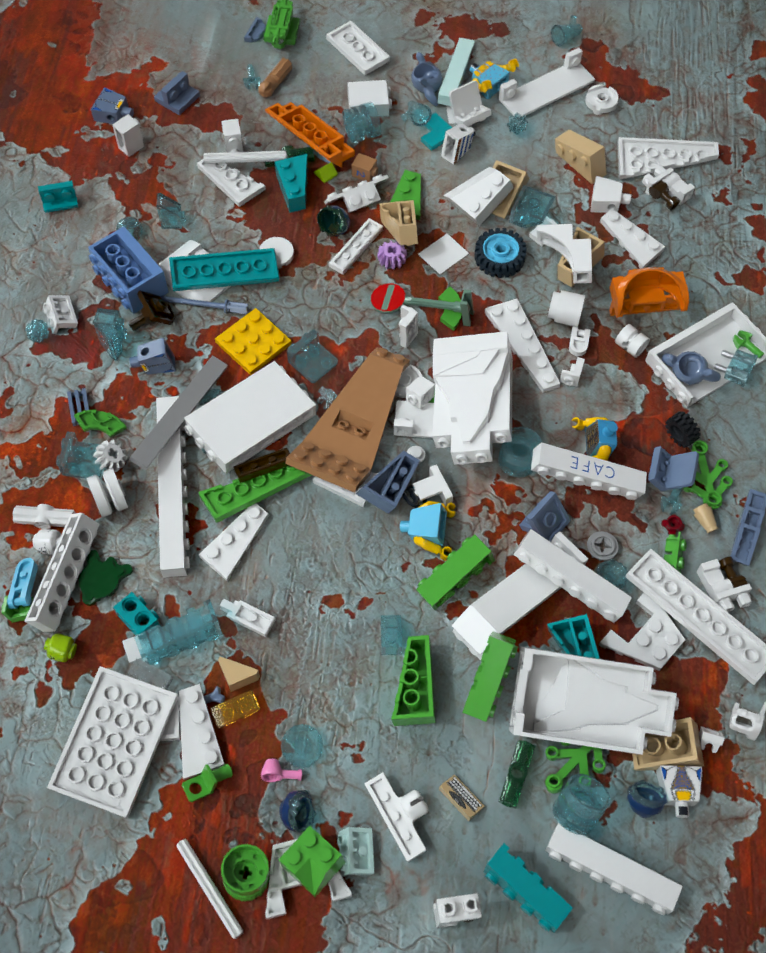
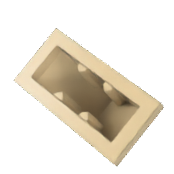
M221 656L219 657L220 667L231 692L259 680L260 675L257 669Z

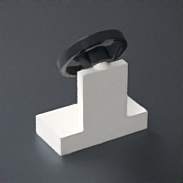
M437 464L430 467L428 478L415 482L413 485H407L402 494L405 501L414 508L421 506L417 504L419 500H423L424 504L427 502V498L439 494L445 506L453 502V495ZM406 490L410 493L413 502L408 498Z

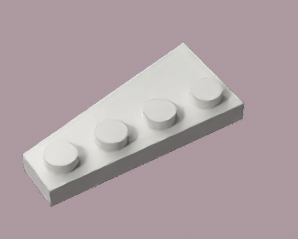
M257 503L248 507L199 554V557L228 582L233 570L239 565L245 551L247 552L250 543L257 536L269 517L268 513Z

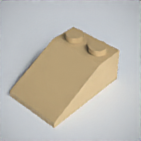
M496 160L493 168L499 170L510 179L514 188L491 214L506 219L522 195L529 181V176L526 171Z
M691 717L676 720V728L672 732L671 737L645 733L648 742L646 750L643 749V755L632 753L635 771L657 770L660 765L704 766L698 725Z

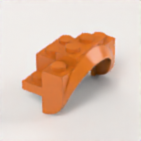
M647 267L629 270L625 277L618 276L612 278L609 288L612 297L609 309L610 316L618 318L628 314L681 310L683 312L688 310L689 293L683 271L669 272L664 270V267Z

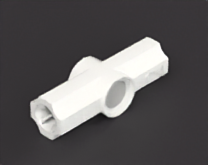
M39 504L37 507L16 505L13 509V522L31 524L41 529H50L51 526L65 527L70 514H75V511L55 509L47 504Z

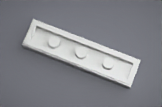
M369 218L329 262V267L343 275L381 233L383 226Z

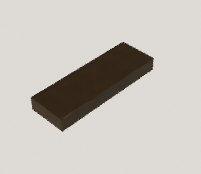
M287 448L233 466L235 474L241 483L289 466L285 463L290 452Z

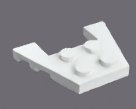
M643 593L636 601V604L652 617L629 643L610 630L599 643V646L605 649L609 648L616 651L615 653L619 655H626L635 659L634 661L660 671L684 643L685 638L666 611Z
M297 839L273 845L265 913L266 919L286 915L282 890L301 885L279 862L280 857ZM338 871L328 882L332 902L352 897L349 887Z

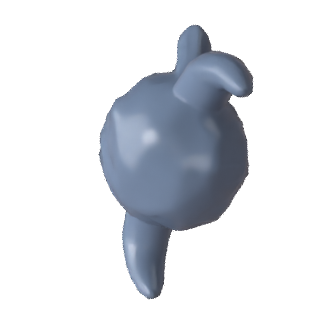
M418 52L416 58L419 64L411 74L413 86L423 93L432 105L438 106V100L434 92L442 85V74L432 62H426L423 54Z
M682 352L678 356L665 353L662 356V361L673 368L672 370L678 380L688 385L698 384L702 380L718 382L721 379L720 373L708 368L707 360L697 352Z

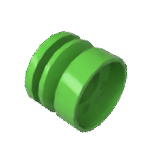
M250 844L238 845L230 849L224 856L221 865V875L227 893L240 901H252L261 896L267 889L269 883L268 860L264 852L258 847ZM245 871L249 872L247 880H244L242 876L245 874Z

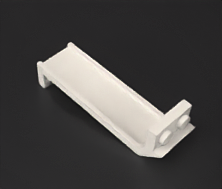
M561 532L554 536L551 541L552 544L583 565L586 564L588 558ZM524 564L472 603L452 625L454 628L453 633L458 640L462 641L469 648L473 655L481 660L492 631L503 634L561 589V587L555 585L544 575L537 573L528 564Z

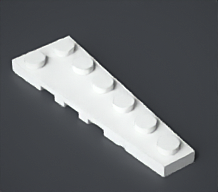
M518 299L485 308V314L494 327L498 328L500 332H508L511 350L520 358L521 364L529 372V375L540 390L544 393L559 388L560 382Z

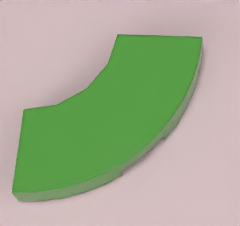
M450 286L438 297L439 301L461 302L459 295ZM444 309L440 322L454 331L461 321L462 314L454 312V310Z
M86 410L74 415V418L84 432L100 430L111 438L127 429L126 425L118 417L109 412Z

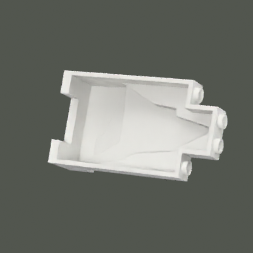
M508 332L434 339L433 378L435 382L432 437L435 447H451L454 465L493 462V443L512 442V352Z
M520 647L509 731L513 735L643 755V749L646 750L648 742L645 733L671 737L672 732L675 731L676 719H674V711L678 709L679 698L676 697L677 693L651 689V686L656 681V672H653L654 668Z

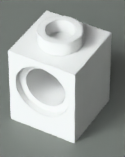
M420 375L406 388V401L421 409L434 397L435 384Z

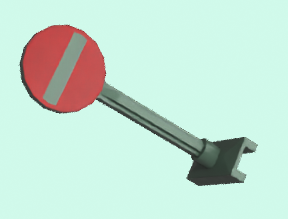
M393 283L378 286L371 295L373 308L381 313H393L398 311L404 304L454 310V312L462 314L464 326H471L470 315H474L471 290L466 289L463 291L461 302L406 297L403 288Z

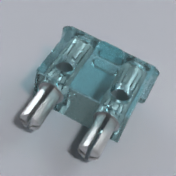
M739 349L736 350L735 354L723 350L721 356L732 360L728 367L716 363L714 369L725 373L724 379L744 387L756 365L758 355H752Z

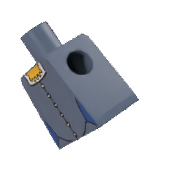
M103 88L92 106L91 112L94 121L114 124L127 114L133 117L134 109L128 107L125 96Z
M164 338L139 345L137 347L138 356L129 358L132 368L141 366L148 375L176 371L175 355Z

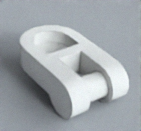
M572 327L569 351L572 355L582 356L586 353L591 329L580 330L578 327Z

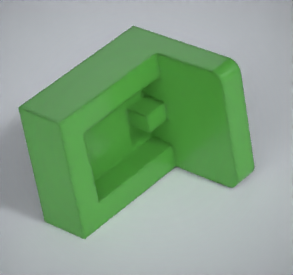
M4 596L1 607L2 614L11 622L24 621L31 605L25 607L20 605L18 608L10 609L7 605L8 596Z

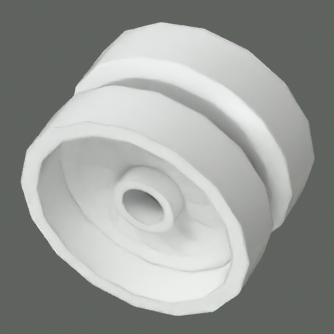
M113 468L103 472V478L106 483L102 485L97 475L87 478L102 518L112 514V508L109 503L113 501L118 511L128 508L124 498L126 496L120 480H117Z

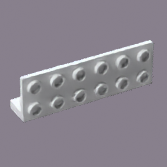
M578 47L566 53L564 66L518 88L517 82L514 79L500 85L499 100L516 119H520L593 83L595 78L580 64L583 51Z
M398 400L396 402L394 435L433 438L434 403H427L419 409L409 404L408 401Z

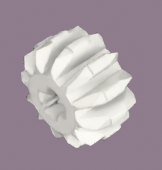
M106 440L96 447L93 457L97 458L95 464L101 465L100 470L103 468L106 470L113 468L114 472H117L119 468L124 467L127 456L124 455L126 449L120 448L121 443L115 445L114 440L110 442Z

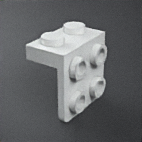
M471 81L449 92L453 119L456 124L461 123L471 127L472 124L484 121L492 115L491 109L483 106L481 103L477 81Z

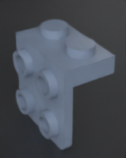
M661 446L655 447L648 481L660 491L692 486L695 482L699 454L693 451L671 456Z

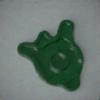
M90 550L87 556V566L79 576L82 601L85 605L92 606L96 602L101 601L102 598L111 597L118 589L120 582L133 573L132 566L130 564L119 565L114 557H108L106 561L102 562L98 552Z

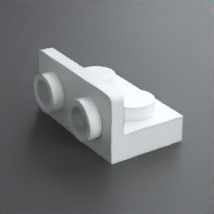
M48 295L47 301L43 305V311L47 314L48 327H51L52 334H57L59 328H76L78 322L70 296Z
M402 305L400 308L399 337L400 345L407 349L418 334V312L411 307Z

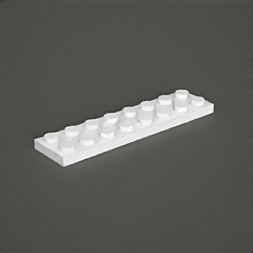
M652 549L626 574L625 577L750 683L754 685L766 672V644Z

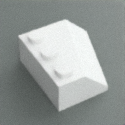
M488 167L443 196L480 226L514 187L510 179L499 170Z

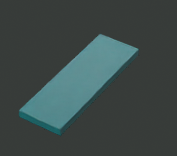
M275 248L169 257L173 291L279 282Z

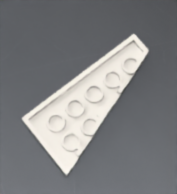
M619 137V180L654 173L655 169L660 165L667 170L670 167L674 169L716 160L719 156L718 142Z

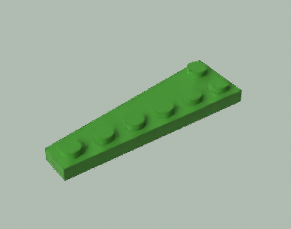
M286 466L241 483L238 479L232 480L233 483L225 486L218 485L198 493L211 516L218 523L311 476V474L292 466Z

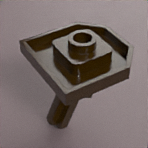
M141 290L137 293L143 308L140 310L142 314L129 322V326L133 331L147 323L151 326L155 322L171 325L174 322L176 316L169 303L163 298Z

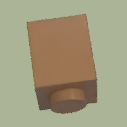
M358 153L352 163V176L370 182L378 173L377 159Z

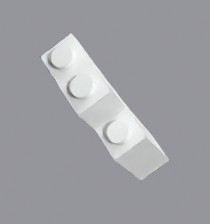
M572 224L537 225V243L554 248L567 259L573 272V283H592L591 239H573Z

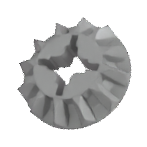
M595 532L587 541V552L592 555V558L599 559V561H609L618 552V542L608 532ZM602 541H604L603 544L606 547L603 552H601L599 547Z

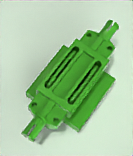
M277 0V3L274 4L272 15L268 17L264 42L272 43L274 48L282 49L286 44L295 45L300 18L292 17V1Z

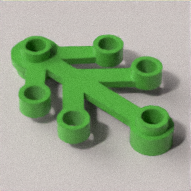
M698 440L694 442L691 448L692 452L696 451L699 454L698 464L701 474L696 471L695 480L703 484L705 490L696 486L695 482L692 488L683 487V490L688 493H695L703 499V504L707 503L713 510L718 509L723 502L721 495L726 489L730 488L733 480L730 476H723L720 480V485L715 491L713 483L720 473L727 469L728 462L724 459H719L713 471L709 473L705 458L708 445L706 442Z
M560 742L564 746L570 745V743ZM555 746L547 747L546 757L548 760L554 761L557 758L571 759L556 774H551L546 778V789L553 794L559 793L563 788V780L578 764L580 770L578 784L582 788H589L591 786V776L588 773L587 754L593 749L594 761L592 768L596 773H602L605 771L606 766L602 758V748L582 746L576 749H557ZM550 751L556 752L554 756H550L548 753ZM601 763L603 767L596 768L595 765ZM586 778L589 782L584 784L581 782V779ZM555 779L558 783L553 785L550 781Z

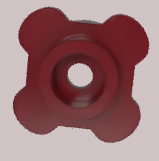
M675 514L669 516L667 520L663 519L661 522L662 527L667 529L669 535H675L676 532L683 531L685 528L681 518Z

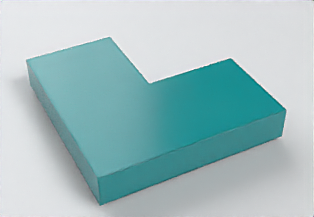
M435 112L423 119V125L430 132L421 137V142L432 151L443 144L446 131L452 127Z

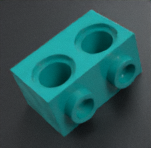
M131 592L113 606L116 615L142 642L161 627L158 622L160 617L153 609L149 611L145 606L147 605L146 601L140 595L136 596ZM131 606H136L135 610L128 611ZM143 620H149L148 624L140 625Z

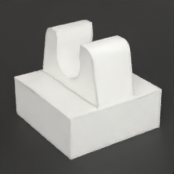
M705 727L700 728L701 749L704 750L705 745L711 743V751L716 753L724 742L725 737L722 732Z

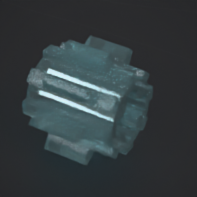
M517 112L514 116L508 117L509 122L506 125L510 128L509 132L513 131L517 135L520 131L524 132L526 130L525 125L528 122L525 120V115L521 116Z
M34 319L31 321V324L27 323L26 335L32 342H43V339H47L49 334L47 323L43 320Z

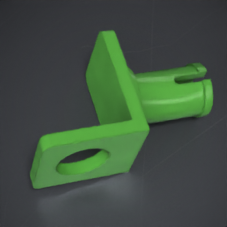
M206 764L201 775L182 782V788L189 802H194L212 794L217 782L232 777L231 767L225 764L222 767L211 770L209 764ZM197 783L201 786V792L193 794L190 792L189 786Z

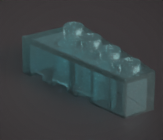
M210 599L204 601V606L197 610L195 607L187 610V614L181 618L173 617L169 619L163 627L157 625L135 636L134 638L144 664H157L165 657L177 656L183 650L194 649L203 642H212L222 635V631Z

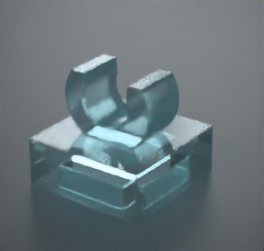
M322 386L318 391L322 396L318 397L317 402L321 404L326 400L323 408L327 410L337 395L330 388Z

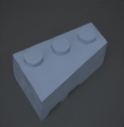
M406 451L401 452L366 483L356 495L389 514L396 508L420 460Z

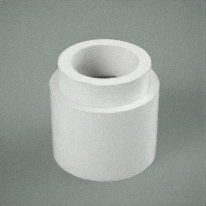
M561 290V293L554 291L547 318L554 319V322L578 327L585 295Z

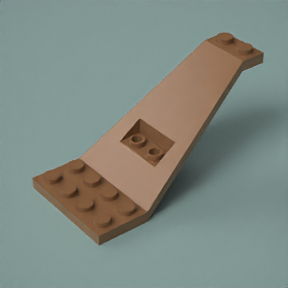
M375 348L306 438L287 456L285 464L355 493L370 476L401 374L409 366L410 360L406 359L403 355L388 352L385 348Z

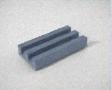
M85 388L82 391L74 390L73 393L71 391L67 392L73 426L79 425L74 418L73 398H76L78 413L82 412L80 396H83L85 411L90 410Z

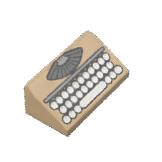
M455 774L439 786L441 793L468 821L484 808V805Z

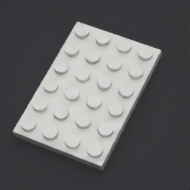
M100 666L47 788L128 818L179 695Z

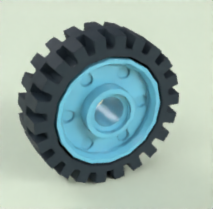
M496 228L495 231L489 229L488 232L485 231L483 233V236H479L475 246L474 258L477 267L479 266L481 271L484 270L486 275L491 273V277H495L496 274L498 278H502V275L507 278L509 274L513 276L523 267L527 252L526 243L523 242V238L519 237L517 232L513 234L511 229L509 232H506L507 228H503L502 231H500V228Z

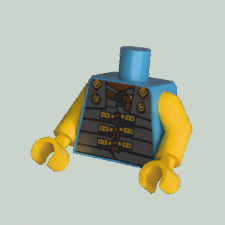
M578 417L573 418L572 421L578 423L576 426H572L573 428L581 431L585 426L587 427L585 429L587 455L607 461L617 446V424L605 417L586 418L585 421Z

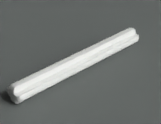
M286 151L204 153L203 159L205 163L268 162L287 159Z
M187 839L181 840L177 843L176 847L232 938H238L243 933L241 926Z

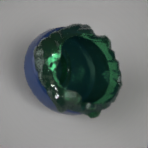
M327 205L317 214V223L319 224L320 231L325 232L327 236L334 237L347 232L350 227V218L341 207Z

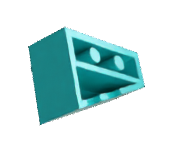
M307 154L275 161L276 176L289 213L306 209Z
M587 614L547 624L549 633L563 653L600 659Z

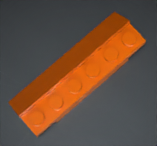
M290 102L282 106L276 103L265 109L266 113L327 160L342 168V162L355 156V150L344 142L343 135L302 104L296 106Z

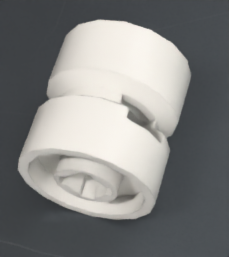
M628 324L620 331L615 343L623 349L627 348V352L636 358L645 350L650 338L643 333L638 334V330L631 324Z

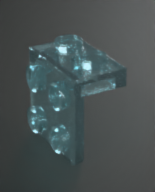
M314 329L309 333H305L298 342L291 344L287 350L288 363L311 383L317 382L338 364V359L319 343V333Z
M67 431L65 438L61 441V453L56 458V465L62 476L87 479L90 476L97 475L100 478L102 470H100L101 465L95 464L97 458L93 457L96 447L100 444L78 442L75 432Z

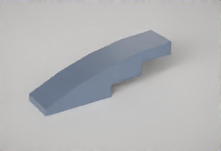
M750 489L730 554L735 562L747 566L750 565L765 514V493Z

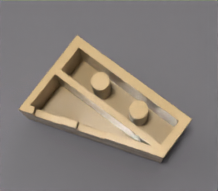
M571 130L555 138L556 153L591 184L595 183L596 176L604 177L606 175L604 146Z
M414 200L379 203L381 222L400 245L406 246L418 244Z
M576 227L573 239H591L592 267H594L604 257L605 241ZM562 255L558 263V280L572 287L576 284L573 283V272L569 262Z

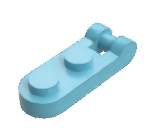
M25 558L16 566L7 599V605L10 609L18 608L20 605L23 607L30 606L32 603L31 593L38 565L32 558Z

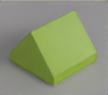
M330 162L314 171V174L322 182L326 183L337 176V171L333 163Z

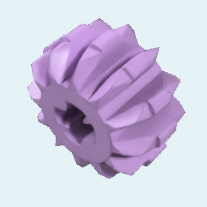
M390 240L389 243L384 242L383 246H379L377 258L381 266L385 265L386 269L392 267L394 270L395 267L401 268L402 264H405L407 251L404 245H399L398 242L393 243Z

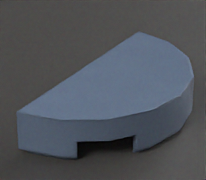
M255 18L244 36V42H256L264 37L266 26L262 19Z

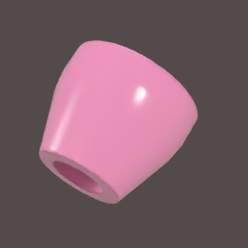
M277 759L266 760L261 771V779L266 782H278L282 779L301 780L302 769L282 770Z

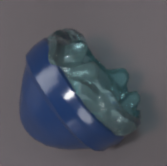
M645 780L635 782L627 790V800L630 807L641 818H650L661 813L665 804L668 803L663 787L656 788Z
M308 790L291 791L279 807L280 818L288 830L302 833L314 824L313 818L317 815V812L314 811L311 794Z

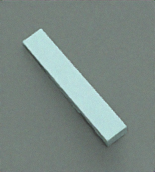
M459 38L438 94V104L451 106L449 92L462 85L475 40Z

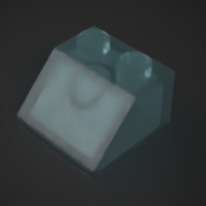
M523 185L511 209L509 223L522 228L543 224L556 196Z

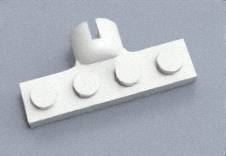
M383 772L364 783L407 862L426 852L427 849L413 824L415 820L428 813V806L424 802L422 795L417 790H413L403 797H397Z

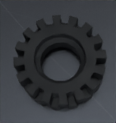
M684 411L677 412L665 422L667 424L665 427L668 429L667 433L671 435L669 437L673 438L674 442L683 448L690 446L701 436V433H699L700 428L696 427L698 426L697 422L694 423V418H690V415L688 413L685 414Z

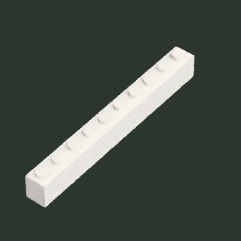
M179 396L156 398L157 423ZM185 422L158 454L160 571L163 578L187 576V568H190V558L186 556V550L190 549L189 539L186 538V532H189L188 521H185V515H188V504L184 501V498L188 497L187 486H184V480H187V471L183 469V464L187 462L186 452H183V447H186L185 435L182 436Z

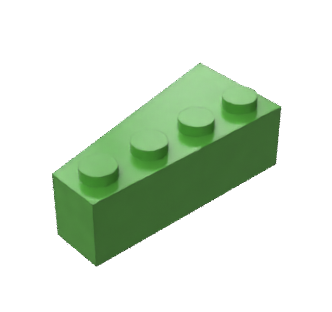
M475 534L472 537L466 538L462 542L460 549L452 551L444 564L437 565L429 578H424L419 582L416 589L417 592L434 610L438 609L455 594L454 589L463 588L468 584L471 575L477 576L483 571L482 568L486 563L491 565L495 561L491 550Z
M492 631L487 640L488 645L483 652L481 664L476 672L474 684L470 689L462 712L485 722L488 717L493 718L497 707L493 705L496 697L500 698L504 688V686L500 685L502 678L508 677L511 666L508 665L510 657L514 659L518 646H515V639Z
M429 635L408 637L394 712L391 718L394 726L436 723L432 650Z

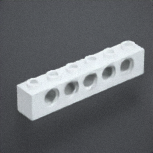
M84 513L70 514L24 621L42 632H55L60 625V619L68 606L71 592L75 589L76 580L83 569V563L90 552L93 539L97 535L100 524Z

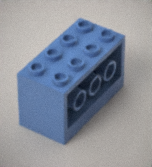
M124 226L88 247L90 252L88 256L94 264L92 269L96 275H101L104 284L112 288L111 291L116 298L119 297L126 310L129 309L133 314L143 308L137 296L140 290L159 295L160 297L169 293L164 271Z

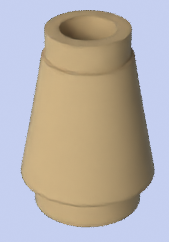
M707 503L693 510L695 513L694 517L707 533L718 529L712 507H709Z

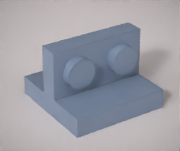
M181 71L154 96V100L180 115L200 96V92L189 86L187 73Z
M550 491L519 526L522 531L529 532L532 529L551 542L554 536L561 532L571 520L556 492Z

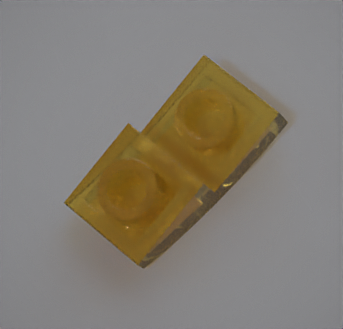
M252 690L211 708L218 728H222L260 710Z

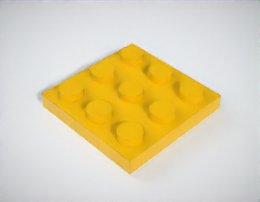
M256 308L215 338V342L250 375H253L292 344L291 340Z

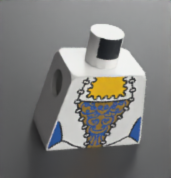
M660 765L656 770L665 805L675 806L676 817H689V806H695L700 799L702 767Z

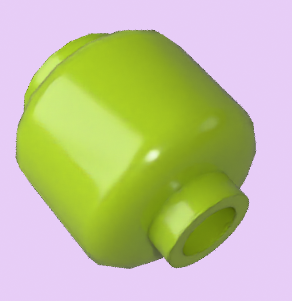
M59 633L54 634L51 639L47 638L44 645L47 657L62 663L67 662L69 659L72 660L77 648V644L74 643L72 637Z

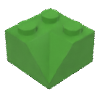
M311 826L301 834L279 859L282 867L314 897L346 863L342 854Z

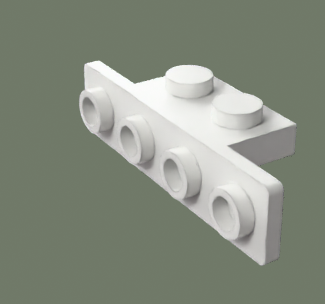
M380 174L373 177V181L367 182L365 180L358 183V187L352 188V186L343 189V192L337 194V192L329 194L324 203L327 205L343 198L348 212H353L380 201L381 199L375 185L385 182L389 177L388 175L382 176Z

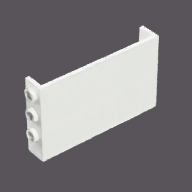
M732 302L651 349L645 361L653 369L655 375L660 377L666 387L676 395L678 401L687 408L735 379L714 369L716 363L744 373L752 369H747L744 365L721 356L723 350L755 360L753 368L766 360V337L749 320L748 316L743 314ZM739 330L753 334L750 342L764 352L761 358L755 356L746 347L741 346L739 349L735 347L733 337L735 334H738ZM682 352H697L707 360L708 368L720 373L721 379L718 382L702 380L698 384L688 385L678 380L672 370L673 368L662 361V356L665 353L678 356Z
M273 361L184 417V430L189 436L192 435L195 438L196 444L200 449L203 448L206 451L208 458L212 462L215 461L227 474L234 469L233 466L245 462L315 416L316 404L309 398L308 393L298 386L296 380L287 375L283 366H279Z

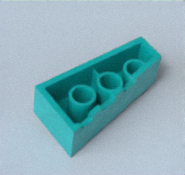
M503 843L487 863L483 871L486 874L485 878L493 885L498 884L504 889L502 892L510 900H517L521 904L520 908L527 915L531 916L533 914L539 920L538 924L548 932L551 930L554 933L573 907L552 887L548 886L545 888L542 878L536 872H528L524 864L525 862L519 856H511L507 852L510 848Z

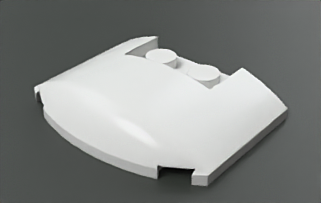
M189 240L159 263V267L164 271L166 283L172 290L169 257L209 254L201 247V244ZM231 286L175 292L185 299L212 302Z

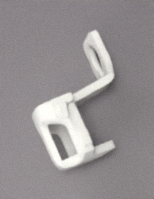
M766 702L759 714L740 709L739 703H735L731 713L730 728L745 734L748 739L755 741L762 729ZM737 716L750 719L752 726L736 721Z

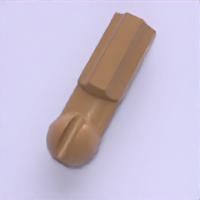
M282 58L266 79L260 83L258 92L262 97L272 96L274 90L292 70V63L289 59Z

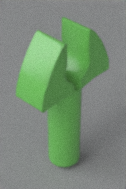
M739 330L738 334H735L733 337L735 347L737 349L741 346L746 347L755 356L761 358L764 352L750 342L753 334Z

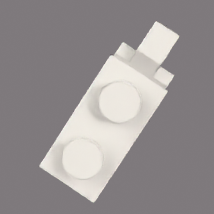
M223 599L220 604V609L227 613L226 616L230 620L264 637H267L276 621L274 616L241 600H235L232 603Z

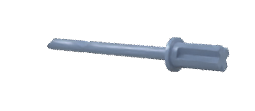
M161 296L166 302L224 309L225 314L228 312L247 314L249 310L247 303L231 302L228 299L225 300V303Z

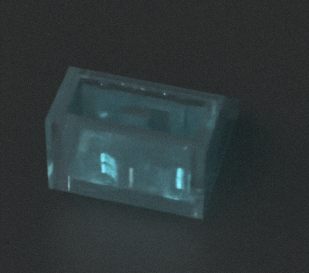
M97 308L93 324L100 344L114 361H118L119 354H122L123 339L127 337L124 319L121 318L119 310Z

